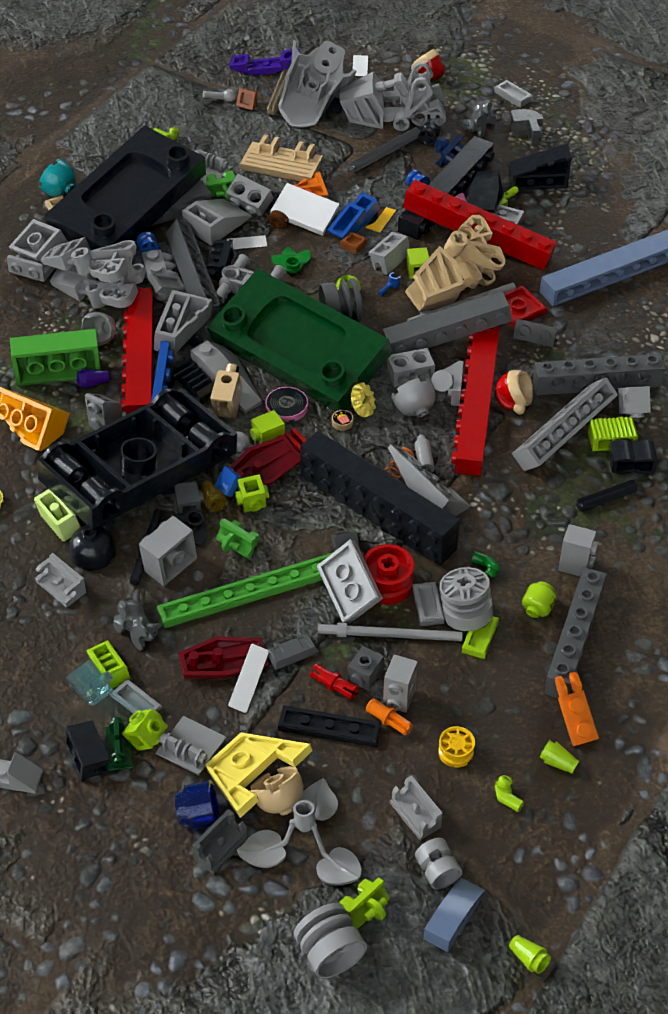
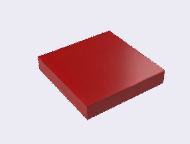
M523 285L504 293L512 317V321L508 323L513 328H515L516 319L531 321L547 312V308Z

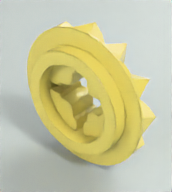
M364 382L358 383L352 388L351 402L358 415L368 417L376 409L374 404L376 399L373 396L374 391H370V386L365 385Z

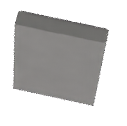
M350 539L317 565L318 571L343 623L349 625L383 599L355 540Z

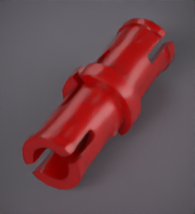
M318 663L312 667V669L320 674L310 671L309 676L326 685L328 690H335L349 700L355 698L356 695L348 691V689L358 693L359 686L343 679L342 675L338 672L333 673Z

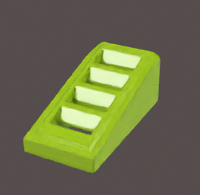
M108 640L86 650L109 690L120 686L127 679L130 680L127 666Z

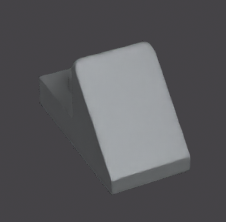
M458 361L444 369L451 374L453 380L451 387L448 389V397H452L451 406H459L463 361Z
M16 752L11 761L0 759V788L36 794L43 775V769Z

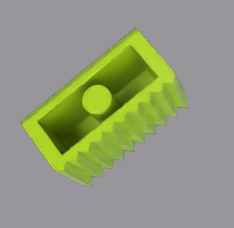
M617 417L616 419L597 418L595 420L591 419L589 422L588 436L592 451L609 450L610 442L615 440H628L631 442L638 440L635 423L631 417Z

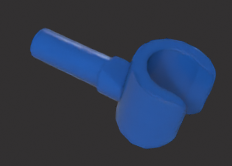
M391 272L388 283L378 294L382 296L388 289L399 287L401 276L394 278L395 273Z

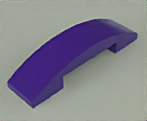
M292 49L283 50L281 57L251 60L249 54L234 55L229 67L234 71L253 75L280 72L290 67Z

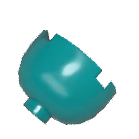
M62 158L57 159L58 163L55 165L50 164L39 180L42 183V186H39V188L51 197L65 196L75 188L76 173Z

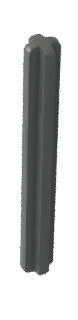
M414 127L348 164L349 171L356 173L418 139L421 130Z

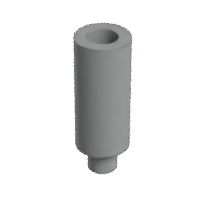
M419 435L414 444L417 460L423 465L422 470L425 469L433 473L435 468L430 441L426 439L425 435Z

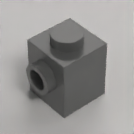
M197 481L183 482L175 485V500L178 513L185 515L191 510L201 512V503H204L203 490H198Z
M362 646L348 665V681L359 686V688L362 687L369 691L383 671L384 656Z

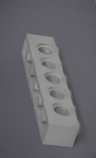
M607 377L588 385L512 453L523 471L540 466L618 396Z

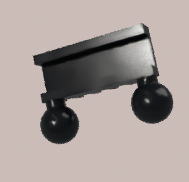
M188 358L173 367L171 381H167V386L171 388L175 380H178L192 394L194 399L204 404V398L211 395L215 382H212L210 377L207 378L206 373L202 372L201 368H198L191 358Z

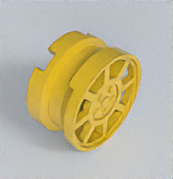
M454 726L444 730L439 739L438 749L441 761L454 768L468 765V762L474 756L475 738L469 730L463 727Z

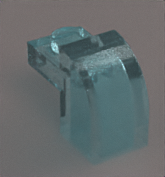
M90 659L66 677L77 694L92 706L114 691L108 684L114 678L108 671L101 674Z

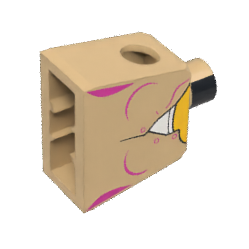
M227 364L225 371L219 370L217 372L210 397L215 416L237 418L242 382L238 373L239 366L235 364Z

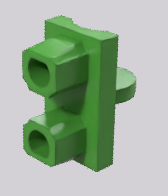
M232 170L223 173V178L217 179L214 174L206 176V187L211 192V197L223 196V199L229 201L226 191L236 177Z
M225 518L220 520V530L216 539L222 543V550L229 552L233 549L247 559L252 557L253 550L259 542V534L254 531L246 532L243 530L242 524L236 520L233 522Z

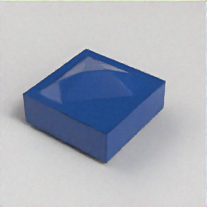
M224 466L215 486L226 496L233 497L238 487V479H242V477L231 467Z

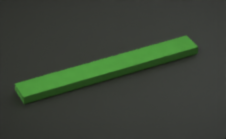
M332 553L158 605V614L164 628H168L322 581L323 579L317 565Z

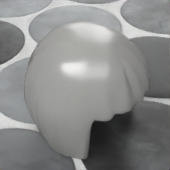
M93 312L87 314L82 319V330L96 329L98 346L105 345L113 339L116 325L112 317L101 312Z

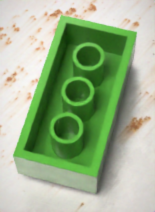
M96 329L10 338L11 358L17 386L76 380V373L81 371L82 368L101 370Z

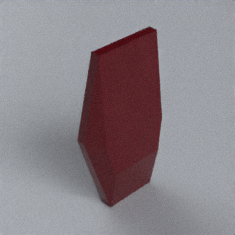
M283 435L247 448L230 467L242 478L260 474L263 485L268 486L300 463V455L286 436Z
M216 636L185 649L178 654L183 678H227L240 675L251 644L264 648L261 638ZM267 658L263 669H267L269 667Z

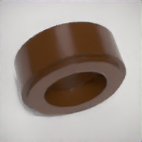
M273 210L268 217L270 224L278 229L285 228L289 222L286 214L278 210Z

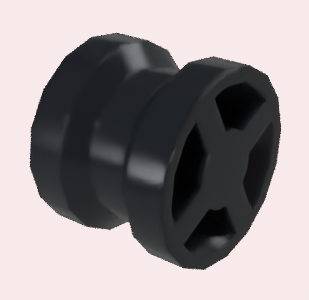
M433 122L425 123L418 135L419 141L426 146H432L440 134V128Z

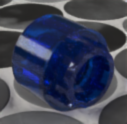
M211 780L184 785L183 790L175 794V808L180 825L184 827L190 826L192 830L211 827L220 818L218 799Z

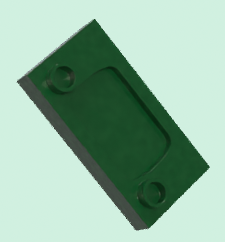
M258 268L207 327L213 342L225 346L232 353L288 385L299 389L304 394L334 411L347 410L352 404L351 391L354 385L363 382L367 385L392 354L388 338Z

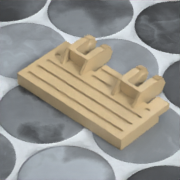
M264 134L259 143H251L240 163V170L295 181H302L306 178L309 181L318 172L323 155L315 154L313 157L315 144L311 143L308 149L303 151L304 142L299 141L295 150L280 147L277 151L280 137H274L270 145L268 144L269 135Z

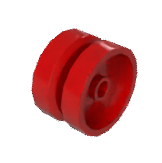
M378 545L370 549L364 556V560L383 598L378 604H398L407 599L412 592L414 578V561L407 550L397 545Z

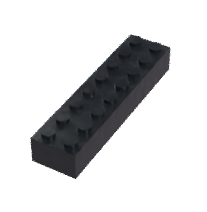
M319 431L300 445L301 476L306 481L313 483L323 492L330 494L340 503L347 505L357 514L369 519L374 525L383 528L391 536L400 539L411 549L417 550L428 560L434 561L438 565L444 563L457 550L460 519Z

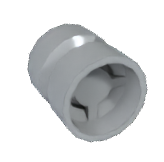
M444 838L431 839L416 850L415 858L421 869L425 871V876L433 889L446 888L461 877L462 869L455 857L452 856V851Z

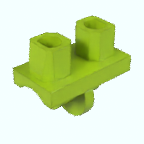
M379 877L374 882L364 879L358 885L359 895L355 899L345 896L339 902L345 907L347 915L353 920L352 927L358 929L373 917L377 920L385 918L386 912L384 907L388 904L387 901L390 898L384 889V880Z

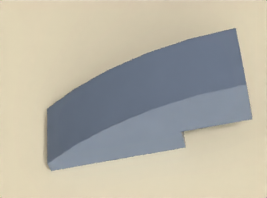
M461 878L446 895L426 925L423 939L448 952L456 937L465 928L485 890Z

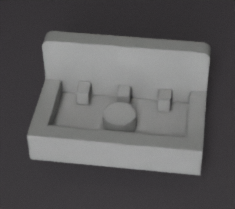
M19 253L16 256H7L9 272L45 282L55 269V267L42 264V261H36Z

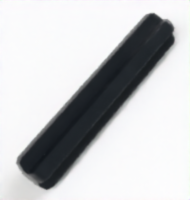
M629 480L578 498L576 500V507L579 511H585L637 492L638 485L634 480Z

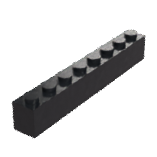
M474 136L433 179L429 186L454 197L464 192L476 172L483 171L485 166L493 161L495 156L493 151L494 143ZM405 209L398 217V232L418 240L436 222Z

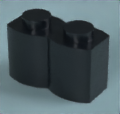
M615 440L610 442L608 456L611 472L616 474L632 472L650 474L656 471L658 459L653 441L637 440L631 442L628 440Z

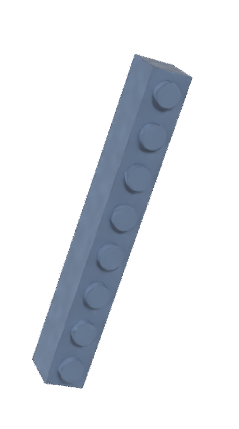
M668 230L541 277L540 293L552 306H556L668 263Z

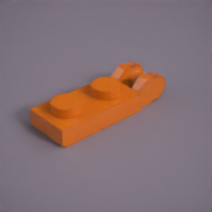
M572 672L569 674L573 689L572 694H568V689L562 676L555 678V684L559 695L558 701L572 745L577 746L597 740L599 737L584 690H582L579 675L576 672Z

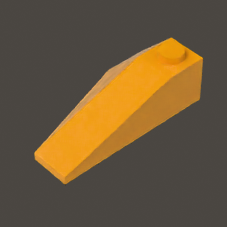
M0 387V419L8 423L10 430L18 434L21 438L20 441L24 445L38 451H43L64 434L70 413Z

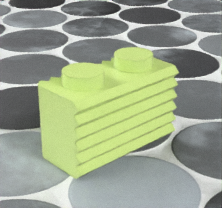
M49 489L35 497L34 501L41 517H43L45 522L62 541L71 538L74 532L80 528L76 514Z

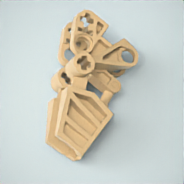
M470 216L459 227L458 231L451 233L444 249L439 246L413 276L415 281L406 289L405 293L418 311L436 309L454 303L460 292L467 287L475 289L478 284L490 286L494 283L496 279L494 270H501L504 267L505 257L500 246L487 244L486 241H490L493 233L482 216ZM475 223L478 224L474 230L471 228ZM491 258L499 259L501 264L494 263ZM482 274H486L491 278V280H485L482 277Z

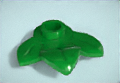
M286 247L281 255H271L272 263L283 266L289 274L300 272L302 266L307 264L311 257L309 250H304L297 254L290 247Z

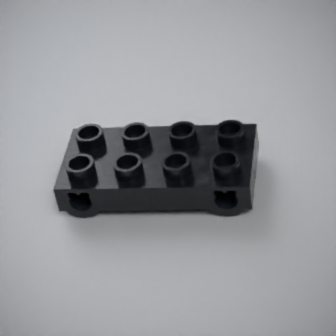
M168 388L158 393L151 403L70 443L60 441L50 446L43 456L37 459L38 480L93 530L235 455L237 450V433L182 388L178 390Z

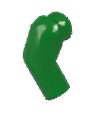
M475 551L472 562L487 567L485 570L486 575L496 578L497 572H500V566L495 559Z

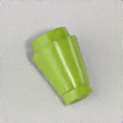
M551 740L548 741L539 757L544 760L545 764L571 774L579 763V760L557 741L554 743Z
M516 935L509 944V949L513 951L530 972L542 973L551 961V956L546 948L520 935Z

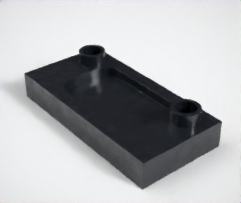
M144 125L45 214L46 224L60 229L68 242L85 237L91 250L126 240L136 241L139 234L152 226L206 175L205 157Z

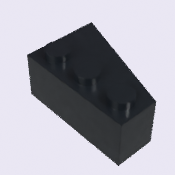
M568 144L510 161L508 177L511 188L514 186L519 190L568 188L572 159Z

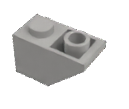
M90 393L85 395L89 426L94 430L122 417L120 403L103 395Z

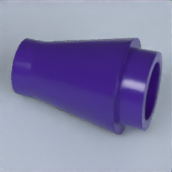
M82 368L81 371L76 373L79 388L84 387V389L109 382L107 370Z

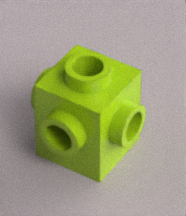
M260 474L238 479L239 491L235 492L238 505L242 504L244 513L266 508V498H269L267 485H263Z
M153 709L138 710L130 717V723L122 732V735L138 751L152 749L154 745L159 743V739L168 725L162 720V716Z

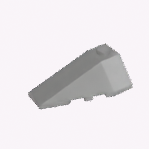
M205 341L191 350L193 363L195 362L197 367H200L202 372L206 373L207 378H211L212 382H215L219 370H226L227 364L239 366L238 373L242 382L239 409L245 414L262 404V400L241 362L229 349L223 345Z
M390 444L388 449L407 487L455 517L470 507L451 487L447 488L438 483L439 477L425 469L422 470L423 465L402 447Z

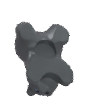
M472 99L470 101L473 107L472 116L470 119L463 120L462 123L466 125L465 131H477L478 137L482 138L486 133V125L495 124L496 115L490 112L493 106L490 99L477 102Z
M137 589L132 595L133 599L128 601L121 600L118 603L119 614L115 615L113 624L115 630L119 633L128 630L133 645L141 651L145 648V641L152 642L159 634L158 629L161 627V624L151 623L146 618L143 606L140 603V590Z

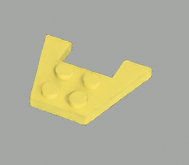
M240 733L208 761L205 766L210 776L241 818L258 802L256 794L245 789V787L277 758L296 767L312 752V748L308 743Z

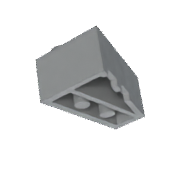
M172 290L155 331L154 350L159 351L161 341L170 343V349L174 350L175 355L211 318L212 299Z

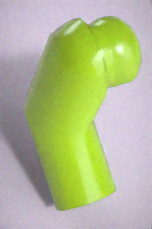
M171 127L169 132H164L158 128L153 129L172 140H176L179 137V129Z

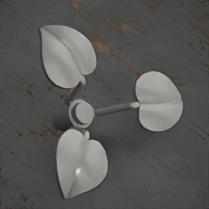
M324 778L303 791L300 801L293 807L294 819L289 821L290 825L284 840L281 841L280 835L275 831L261 830L252 834L237 849L238 855L247 863L261 868L273 867L280 864L286 858V851L283 847L288 844L294 827L302 832L312 830L320 852L324 859L318 862L316 867L317 875L324 883L336 886L356 882L361 877V865L357 857L350 850L337 847L327 854L320 838L315 819H329L338 809V800Z

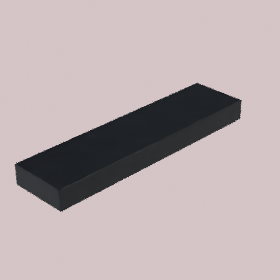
M284 705L278 723V731L370 747H377L381 729V722Z

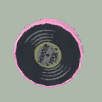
M281 387L268 394L266 410L267 413L275 410L284 423L293 419L297 421L305 416L308 410V398L304 392L297 388Z

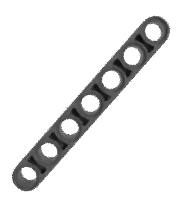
M177 217L166 231L169 245L187 294L212 299V315L220 305L219 299L190 224L185 219Z

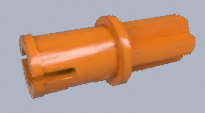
M375 698L368 702L366 706L367 713L382 721L384 726L390 725L404 735L409 734L413 725L410 721L397 714L395 708H389Z

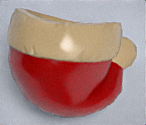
M435 49L418 58L411 66L412 70L413 66L418 62L427 63L433 72V77L430 80L439 79L446 70L445 64L442 63L441 57ZM419 67L416 71L422 74L426 72V69Z
M510 370L498 380L495 396L501 407L506 410H514L516 414L521 415L524 414L525 407L531 405L533 384L527 372Z

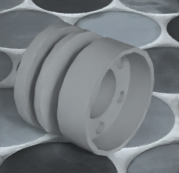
M464 567L452 570L443 576L440 581V594L446 623L460 631H474L488 624L493 617V604L490 581L486 573L476 568Z
M331 903L315 909L305 916L294 930L296 942L300 944L302 952L308 954V962L319 978H330L348 970L363 957L367 950V943L359 930L352 927L353 920L347 915V911L341 903Z

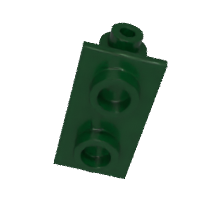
M119 717L112 718L109 727H105L106 751L110 758V763L107 764V771L133 768L131 743L122 735V732L128 725H124V722Z

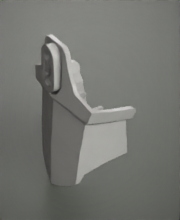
M293 41L291 65L286 74L284 88L278 104L283 118L293 128L315 126L339 90L354 80L356 70L353 69L347 74L343 73L345 50L330 41H324L316 50L308 55L299 54L296 48L297 41Z

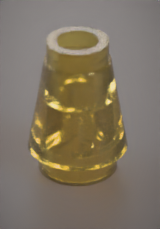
M211 481L202 483L201 490H203L206 508L213 512L221 511L226 506V495Z

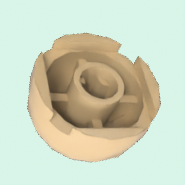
M293 766L277 769L279 774L270 776V773L264 774L251 784L250 791L256 794L258 798L257 805L263 811L286 815L291 813L294 805L300 801L304 786L297 768Z

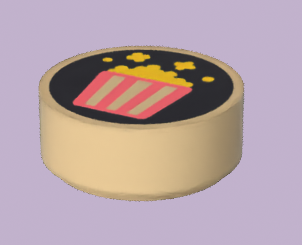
M346 410L336 411L332 415V426L340 431L349 430L353 426L352 413Z

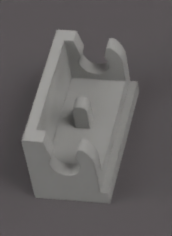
M391 232L368 253L371 256L373 268L376 270L379 263L382 273L388 275L407 258V249H410L408 236Z
M54 553L37 566L36 571L40 574L35 578L36 583L65 607L70 606L86 593L84 578Z
M411 775L405 779V786L401 790L397 786L394 787L390 804L421 841L441 828L443 813Z

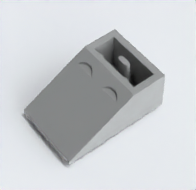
M225 199L195 201L182 210L183 219L190 224L194 235L211 246L215 240L222 239L252 218L251 214L232 205Z

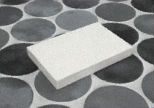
M287 183L272 207L270 214L273 210L281 211L286 214L289 223L323 236L339 209V203Z

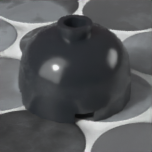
M88 525L80 527L74 532L69 541L70 559L75 566L78 564L87 571L100 570L110 564V560L116 555L115 541L111 533L102 526L93 530Z

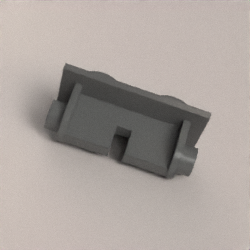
M516 319L513 338L553 347L558 331L557 327Z

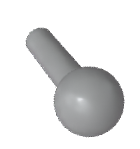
M227 89L224 92L203 91L202 94L203 98L221 99L226 102L236 100V93L232 89Z

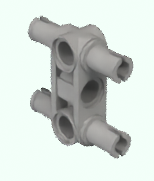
M239 255L234 265L227 266L222 270V278L216 291L220 304L225 302L229 293L236 294L254 273L246 269L250 263V259L246 255ZM276 265L271 276L282 280L286 274V269L283 266Z

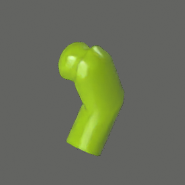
M502 775L495 783L497 799L507 807L519 812L524 801L512 794L511 778Z

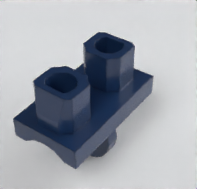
M457 135L450 144L448 139L438 138L434 144L435 151L441 153V158L436 162L437 166L441 167L443 163L448 165L455 155L465 147L460 143L463 137Z

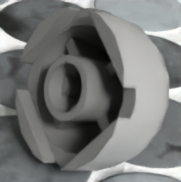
M424 377L426 381L422 382L419 378L408 381L397 388L398 393L396 395L392 393L391 398L398 411L406 416H417V418L429 413L428 410L435 402V389L428 377Z

